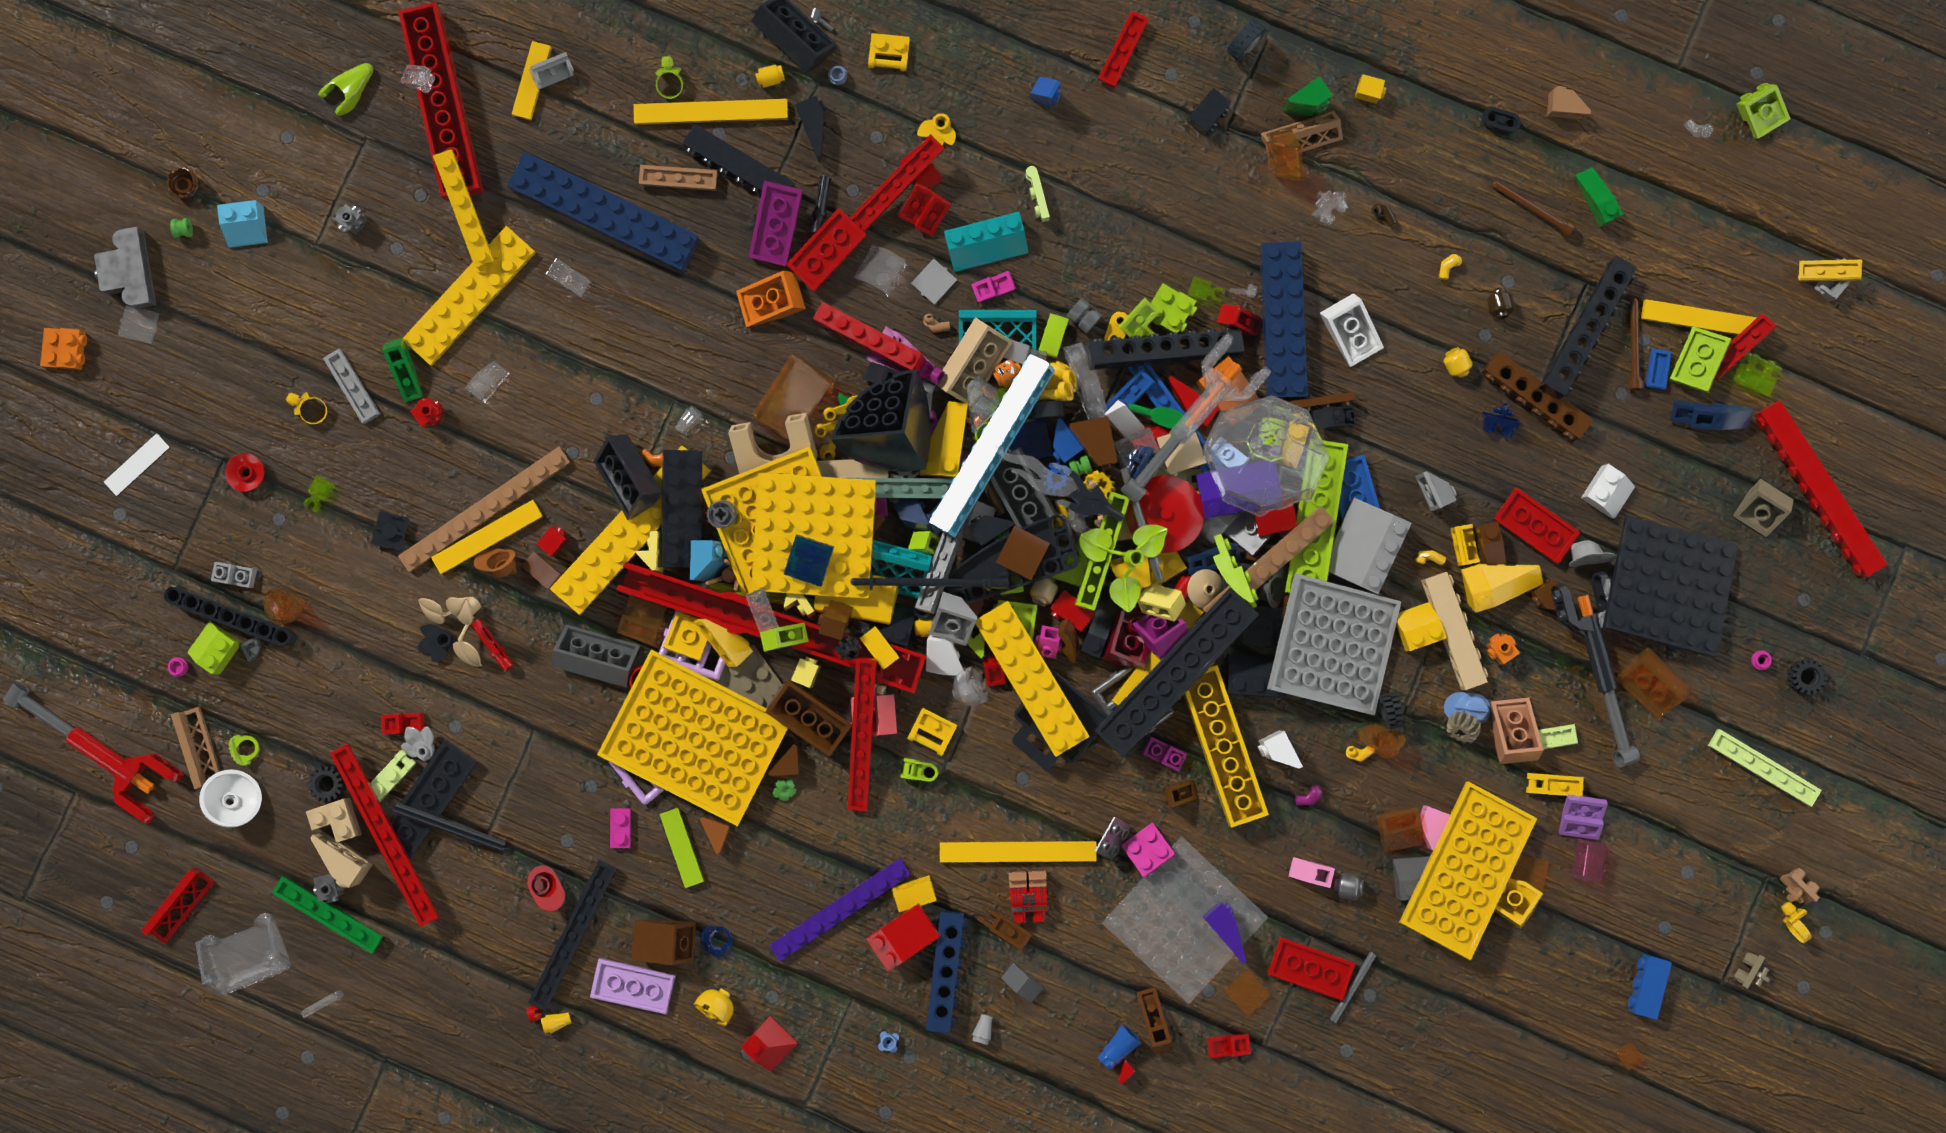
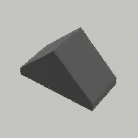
M1014 962L1001 977L1018 995L1030 1003L1044 988Z

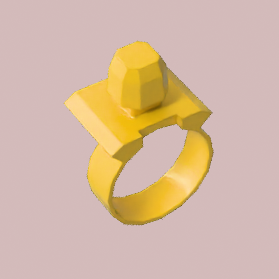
M307 392L303 393L301 398L294 393H289L286 398L289 404L292 406L296 405L294 414L300 415L301 418L300 407L304 401L315 398L323 402L320 398L309 397ZM323 402V404H324V406H325V415H324V417H323L320 421H317V422H308V421H306V420H304V421H305L306 423H309V424H318V423L322 422V421L326 418V415H327V407H326L325 403Z
M1790 902L1784 903L1781 909L1788 916L1782 922L1786 924L1789 931L1801 943H1806L1812 938V935L1799 919L1806 915L1807 911L1800 908L1796 909Z

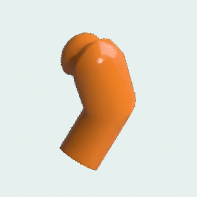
M647 449L640 453V456L651 467H662V453L660 455H652Z

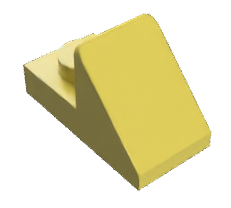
M650 531V538L647 541L649 551L635 552L651 570L663 573V567H661V532Z
M786 594L785 611L799 603L797 608L802 616L806 614L808 618L816 615L803 594Z

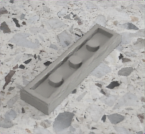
M339 348L324 357L325 363L362 424H366L381 415L342 349Z

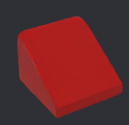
M1125 1058L1122 1061L1118 1075V1082L1120 1084H1123L1135 1073L1134 1067Z

